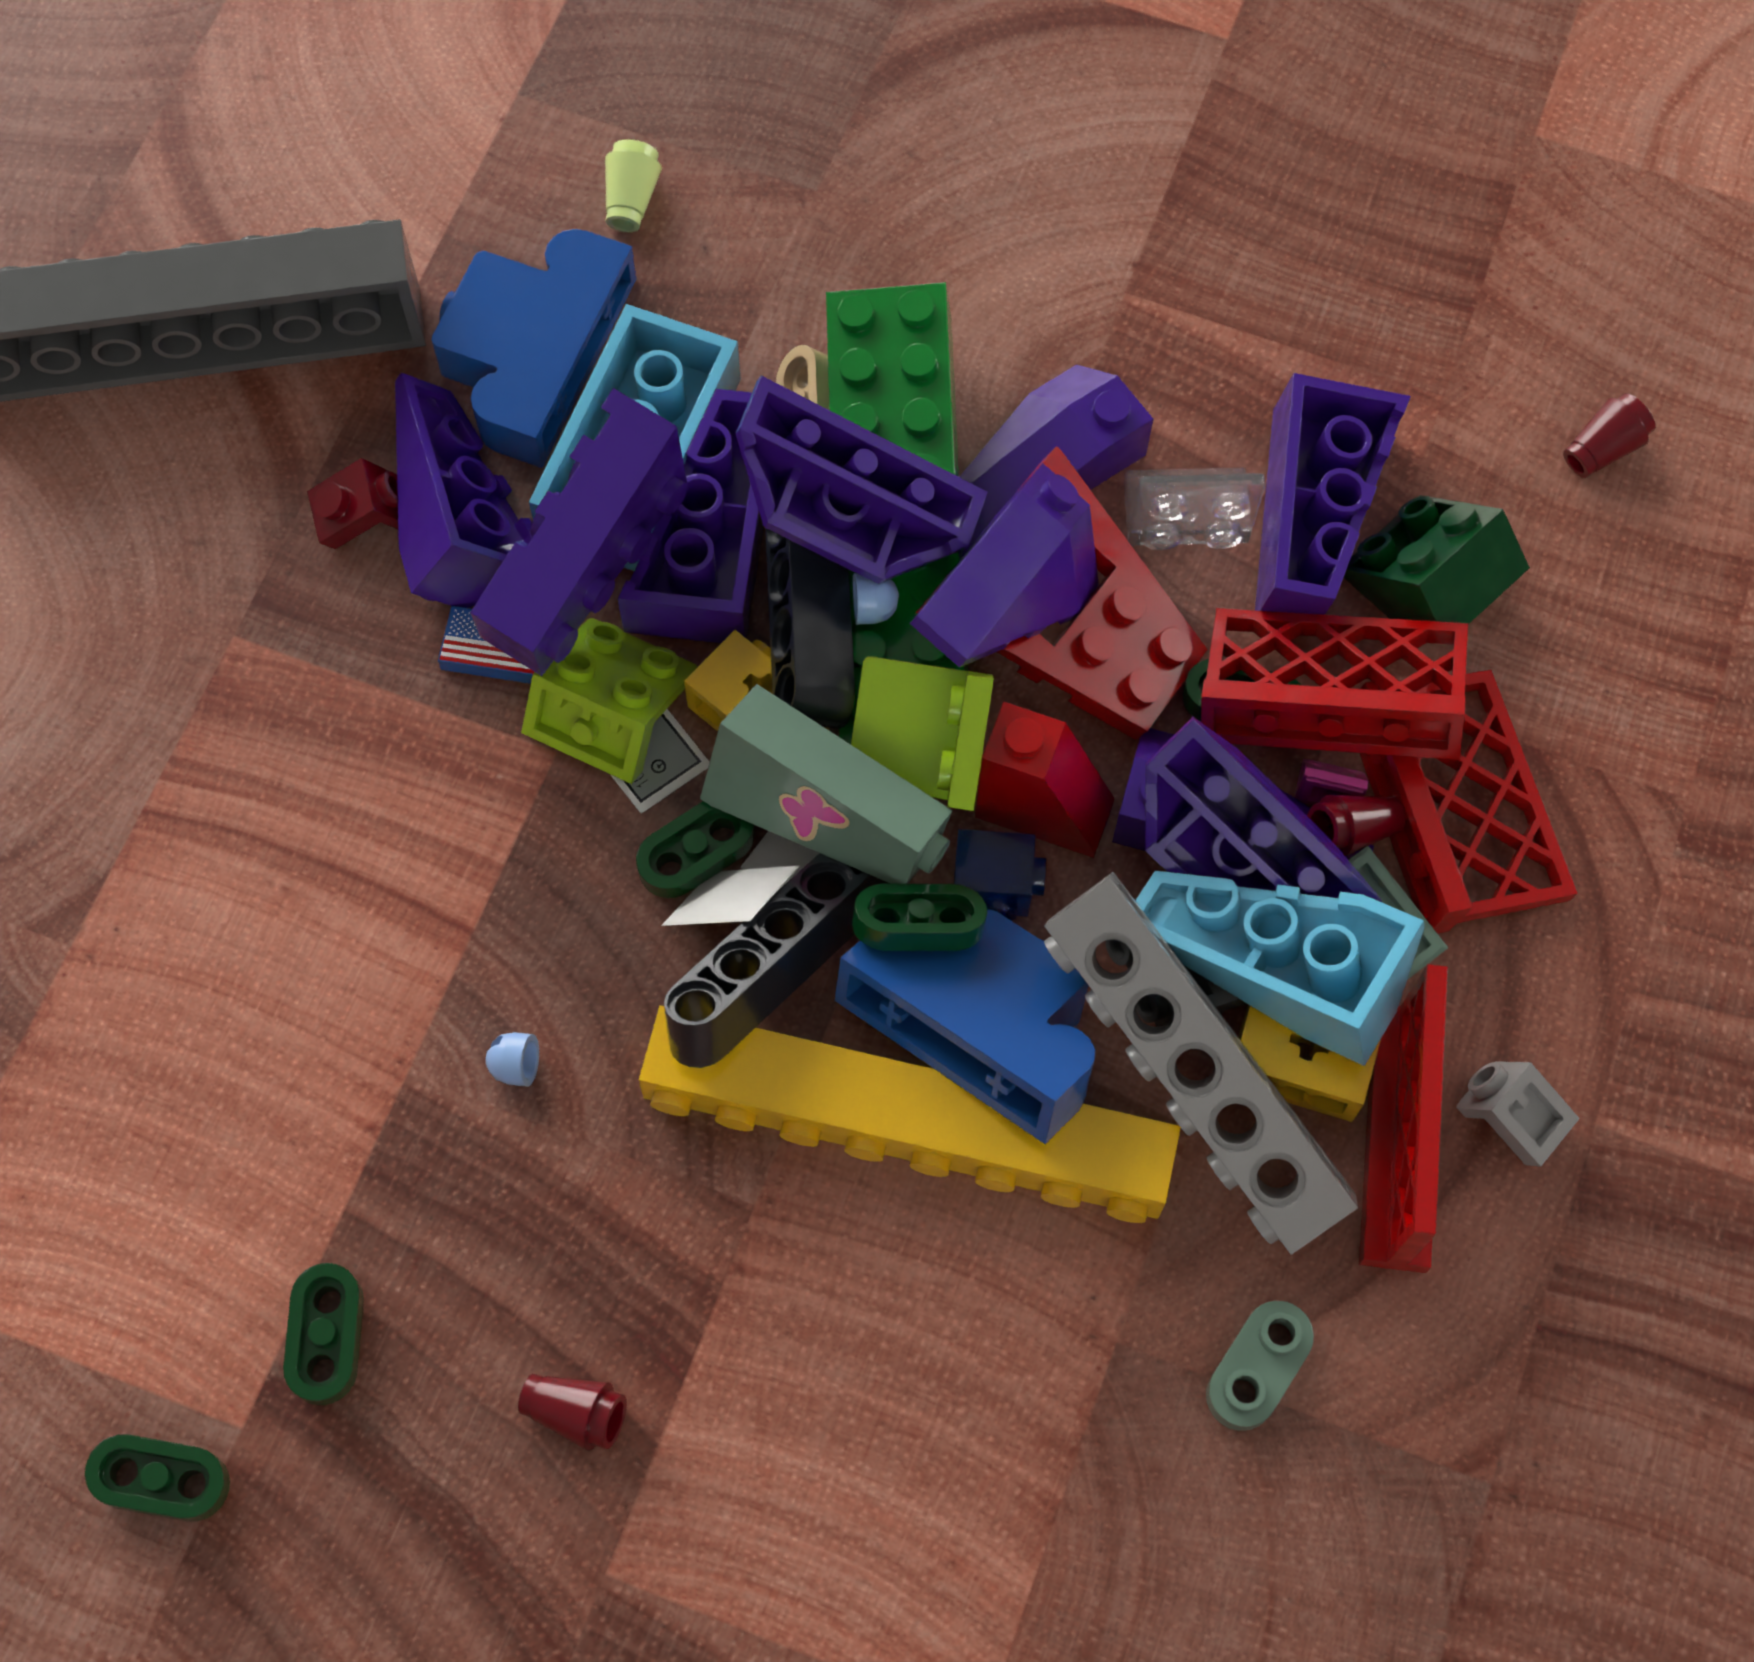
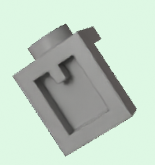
M1495 1061L1483 1066L1471 1077L1468 1083L1469 1091L1456 1106L1466 1118L1485 1119L1519 1159L1529 1166L1541 1167L1580 1119L1531 1062Z

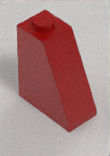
M1003 701L981 760L975 817L1094 858L1114 804V796L1066 722Z

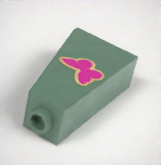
M758 684L749 691L720 723L700 799L710 806L890 884H909L920 869L930 874L945 854L950 840L942 835L951 816V809Z

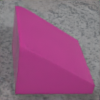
M1303 759L1294 798L1304 804L1314 805L1327 795L1364 796L1369 781L1365 773L1361 771Z

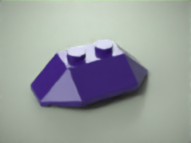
M762 375L755 384L736 432L763 526L877 584L962 551L970 544L988 493L987 491Z
M1192 717L1145 763V851L1167 872L1232 879L1238 887L1276 891L1277 885L1294 886L1300 888L1301 894L1339 898V892L1363 894L1382 902L1377 893L1333 841L1241 751L1196 718Z

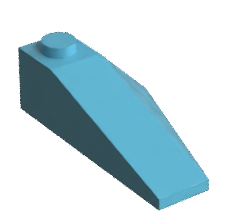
M1154 871L1136 899L1137 904L1183 965L1304 1039L1363 1066L1367 1063L1397 1012L1425 927L1424 920L1363 894L1339 892V898L1301 894L1300 888L1294 886L1277 885L1276 891L1238 887L1232 879Z

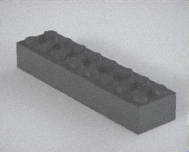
M401 219L391 221L369 220L359 225L328 229L314 227L297 233L265 237L251 235L234 241L210 244L188 243L179 248L148 252L127 251L116 256L85 260L70 258L54 264L22 268L17 266L0 268V402L426 346L420 287Z

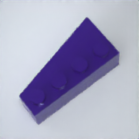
M1293 373L1273 409L1255 610L1326 614L1338 594L1360 534L1361 524L1377 489V481L1383 465L1390 454L1397 427L1405 413L1411 396Z
M615 388L611 390L601 406L603 411L610 414L595 440L583 434L569 456L575 463L570 471L568 483L561 493L547 491L536 508V514L531 524V535L533 538L528 545L523 541H516L470 612L480 638L540 676L545 673L553 661L559 663L566 658L577 640L578 627L591 611L597 613L606 605L614 591L615 578L627 562L634 564L643 556L651 541V530L663 514L670 516L679 508L687 493L688 484L677 426Z
M725 389L715 390L686 452L684 468L688 489L685 498L672 515L667 516L663 514L657 522L648 548L639 559L630 581L626 580L618 597L624 632L722 643L736 630L747 639L764 526L736 432L752 392Z

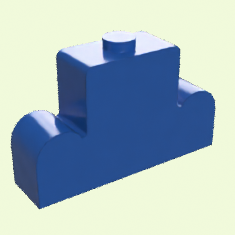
M565 230L550 240L545 250L547 271L487 251L477 252L456 292L450 291L445 296L440 308L439 324L431 338L441 375L473 387L471 394L472 408L480 438L484 444L497 453L543 468L636 281L632 246L586 230Z
M987 910L982 938L977 944L965 950L883 951L871 948L859 941L841 956L835 1001L1042 1143L1046 1144L1080 1110L1084 1103L1095 1061V1048L1091 1039L1074 1027L1080 1022L1085 1003L1084 995L1087 993L1089 985L1076 968L1066 973L1052 957L1044 944V940L1037 938L999 912Z

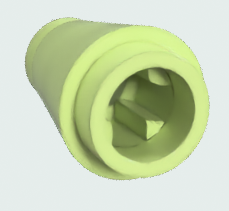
M631 139L619 140L614 143L612 152L605 156L606 224L618 231L635 232L639 230L641 220L662 171V166L658 162V151L645 142Z

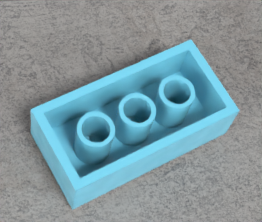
M626 304L529 500L532 518L534 519L535 510L547 491L561 493L568 483L570 471L575 463L569 456L583 434L595 440L608 420L610 414L603 411L601 406L613 388L677 426L683 463L685 464L688 447L715 390L736 391L741 380L738 341ZM639 560L634 564L627 562L624 568L634 571Z

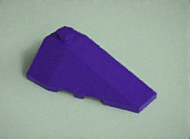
M1075 365L1026 396L959 476L988 492L970 544L962 550L963 556L1000 509L1011 499L1041 461L1056 446L1061 449L1090 490L1146 456L1154 419L1117 375Z

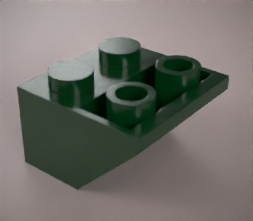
M1420 495L1406 502L1399 509L1398 515L1382 530L1359 544L1357 552L1350 558L1343 578L1389 619L1470 624L1530 567L1503 509Z

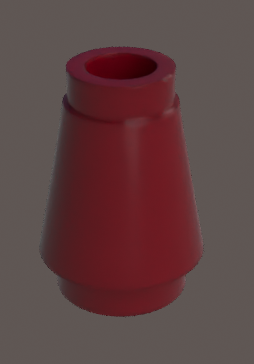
M1625 393L1618 399L1609 398L1571 442V445L1563 451L1564 459L1578 476L1587 478L1592 473L1647 445L1649 442L1648 435L1656 428L1655 420L1648 408L1631 394Z
M1327 795L1319 803L1314 804L1307 814L1333 841L1344 856L1350 855L1391 835L1399 834L1404 829L1406 823L1404 807L1399 799L1393 796Z
M531 1374L526 1379L518 1400V1412L520 1414L530 1417L537 1423L587 1451L593 1450L596 1446L609 1449L615 1443L621 1431L627 1408L626 1396L614 1392L611 1383L551 1376L543 1377L536 1374Z

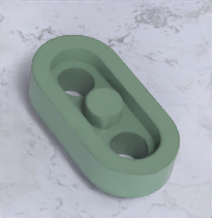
M1270 1301L1257 1307L1249 1316L1207 1385V1404L1210 1412L1219 1423L1233 1430L1246 1431L1260 1426L1273 1413L1313 1346L1314 1333L1311 1322L1300 1308L1285 1301ZM1272 1324L1284 1325L1291 1334L1290 1344L1279 1346L1273 1343L1268 1335V1327ZM1245 1380L1252 1384L1256 1392L1253 1402L1242 1403L1234 1397L1232 1385L1235 1381Z

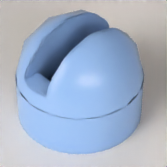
M854 573L853 606L856 625L876 624L888 620L896 611L899 593L895 583L890 579L877 584Z
M517 1032L501 1034L491 1043V1047L486 1053L485 1064L495 1080L508 1085L525 1087L533 1083L539 1064V1043L536 1035Z

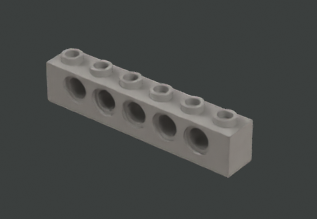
M1114 872L1110 873L1046 922L1044 927L1051 936L1044 941V944L1052 957L1066 973L1071 972L1075 968L1092 989L1084 995L1091 1009L1106 1027L1109 1028L1114 1023H1117L1132 1044L1125 1051L1133 1065L1148 1082L1156 1076L1159 1078L1173 1097L1166 1102L1169 1112L1187 1135L1190 1136L1198 1130L1213 1150V1153L1206 1157L1211 1168L1229 1190H1232L1237 1185L1240 1186L1254 1205L1247 1213L1257 1230L1269 1244H1273L1280 1239L1292 1255L1358 1208L1356 1193ZM1110 939L1124 942L1132 952V966L1121 973H1111L1104 970L1096 959V947L1100 943ZM1149 994L1161 995L1172 1004L1174 1017L1163 1026H1149L1138 1017L1136 1003L1142 997ZM1200 1049L1212 1057L1215 1069L1205 1079L1191 1080L1183 1076L1178 1070L1177 1058L1186 1050ZM1242 1104L1251 1109L1256 1117V1122L1247 1132L1232 1134L1220 1126L1217 1115L1227 1105ZM1283 1159L1295 1167L1297 1174L1289 1185L1274 1188L1262 1182L1258 1176V1170L1268 1160Z

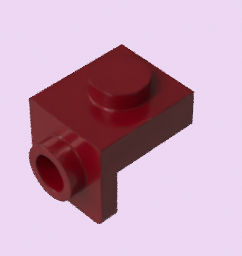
M363 458L358 459L307 491L320 544L337 549L380 522L398 530L397 474Z

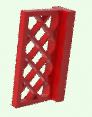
M1216 608L1207 677L1204 679L1201 697V723L1231 744L1460 760L1465 717L1468 623ZM1227 631L1254 632L1261 639L1241 649L1226 636ZM1300 635L1316 636L1324 643L1304 653L1291 640ZM1363 639L1379 640L1387 647L1368 657L1355 647L1354 644ZM1426 643L1453 645L1451 652L1436 661H1432L1417 648ZM1276 650L1290 663L1270 673L1257 660ZM1339 654L1354 667L1334 677L1320 664ZM1400 658L1417 670V672L1402 681H1398L1383 669ZM1242 670L1255 682L1229 681L1224 679ZM1305 674L1319 686L1290 685L1287 683ZM1369 678L1384 691L1351 689V687ZM1433 682L1448 695L1414 692Z
M1491 669L1466 674L1465 692L1478 691L1486 715L1483 721L1479 723L1465 714L1463 732L1473 737L1464 756L1460 754V760L1436 758L1456 770L1446 789L1424 776L1420 765L1423 757L1359 753L1374 795L1377 797H1396L1404 807L1406 814L1405 827L1399 834L1391 835L1390 840L1412 901L1437 934L1449 932L1457 923L1571 901L1578 894ZM1372 681L1365 682L1360 688L1384 691ZM1433 682L1414 692L1448 695ZM1481 743L1502 754L1507 766L1502 779L1472 762ZM1463 776L1468 777L1494 793L1485 812L1454 795ZM1502 799L1524 811L1529 824L1524 835L1493 818ZM1446 809L1477 826L1467 846L1445 833L1441 818ZM1485 832L1516 850L1506 870L1475 852ZM1524 855L1546 868L1552 884L1551 887L1537 889L1515 876ZM1468 866L1498 883L1492 898L1471 902L1462 879ZM1507 889L1514 893L1504 896Z
M1427 964L1401 1006H1398L1395 1016L1380 1040L1368 1090L1359 1265L1426 1273L1431 1268L1432 1240L1436 1235L1447 966Z

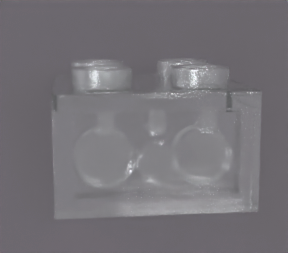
M1246 468L1126 470L1124 493L1128 542L1131 546L1145 545L1153 550H1167L1184 544H1206L1211 548L1224 549L1239 543H1249L1265 490L1264 474L1246 473Z

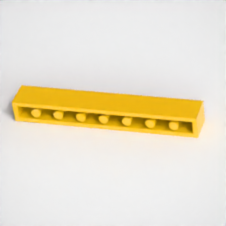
M659 1006L639 1076L643 1098L651 1100L650 1105L663 1113L675 1116H688L691 1109L716 1115L715 1121L718 1124L734 1130L753 1131L754 1125L780 1130L779 1136L798 1145L817 1146L819 1140L845 1145L844 1151L847 1154L866 1161L880 1162L883 1161L884 1155L909 1160L911 1169L930 1176L946 1177L949 1175L950 1170L976 1176V1184L994 1191L1013 1192L1015 1186L1041 1191L1040 1197L1042 1200L1062 1207L1076 1208L1080 1206L1081 1201L1105 1206L1107 1207L1106 1213L1109 1216L1131 1223H1144L1147 1217L1159 1218L1166 1204L1181 1129L1178 1125L1083 1104L1080 1110L1044 1144L935 1069L760 1028H755L723 1059L714 1065L703 1068L688 1067L679 1063L672 1056L669 1047L664 1006Z

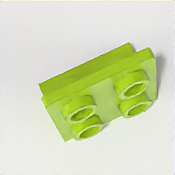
M590 618L578 629L575 645L564 660L559 663L553 661L542 676L536 672L533 673L521 733L632 784L643 771L654 723L685 689L684 680L697 668V665L677 656L667 648L656 647L625 633L614 624Z
M871 656L866 657L862 666L851 745L932 798L948 800L947 807L974 811L994 682L993 675Z

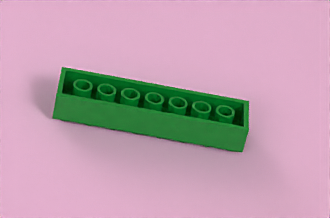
M946 282L826 292L829 410L959 477L952 319ZM963 551L892 578L891 580L895 583L899 593L896 611L888 620L876 624L856 625L853 606V575L855 572L849 570L855 701L848 723L845 727L839 729V737L850 745L862 666L866 657L871 656L968 671V664L958 667L910 624L917 615L916 611L961 560Z

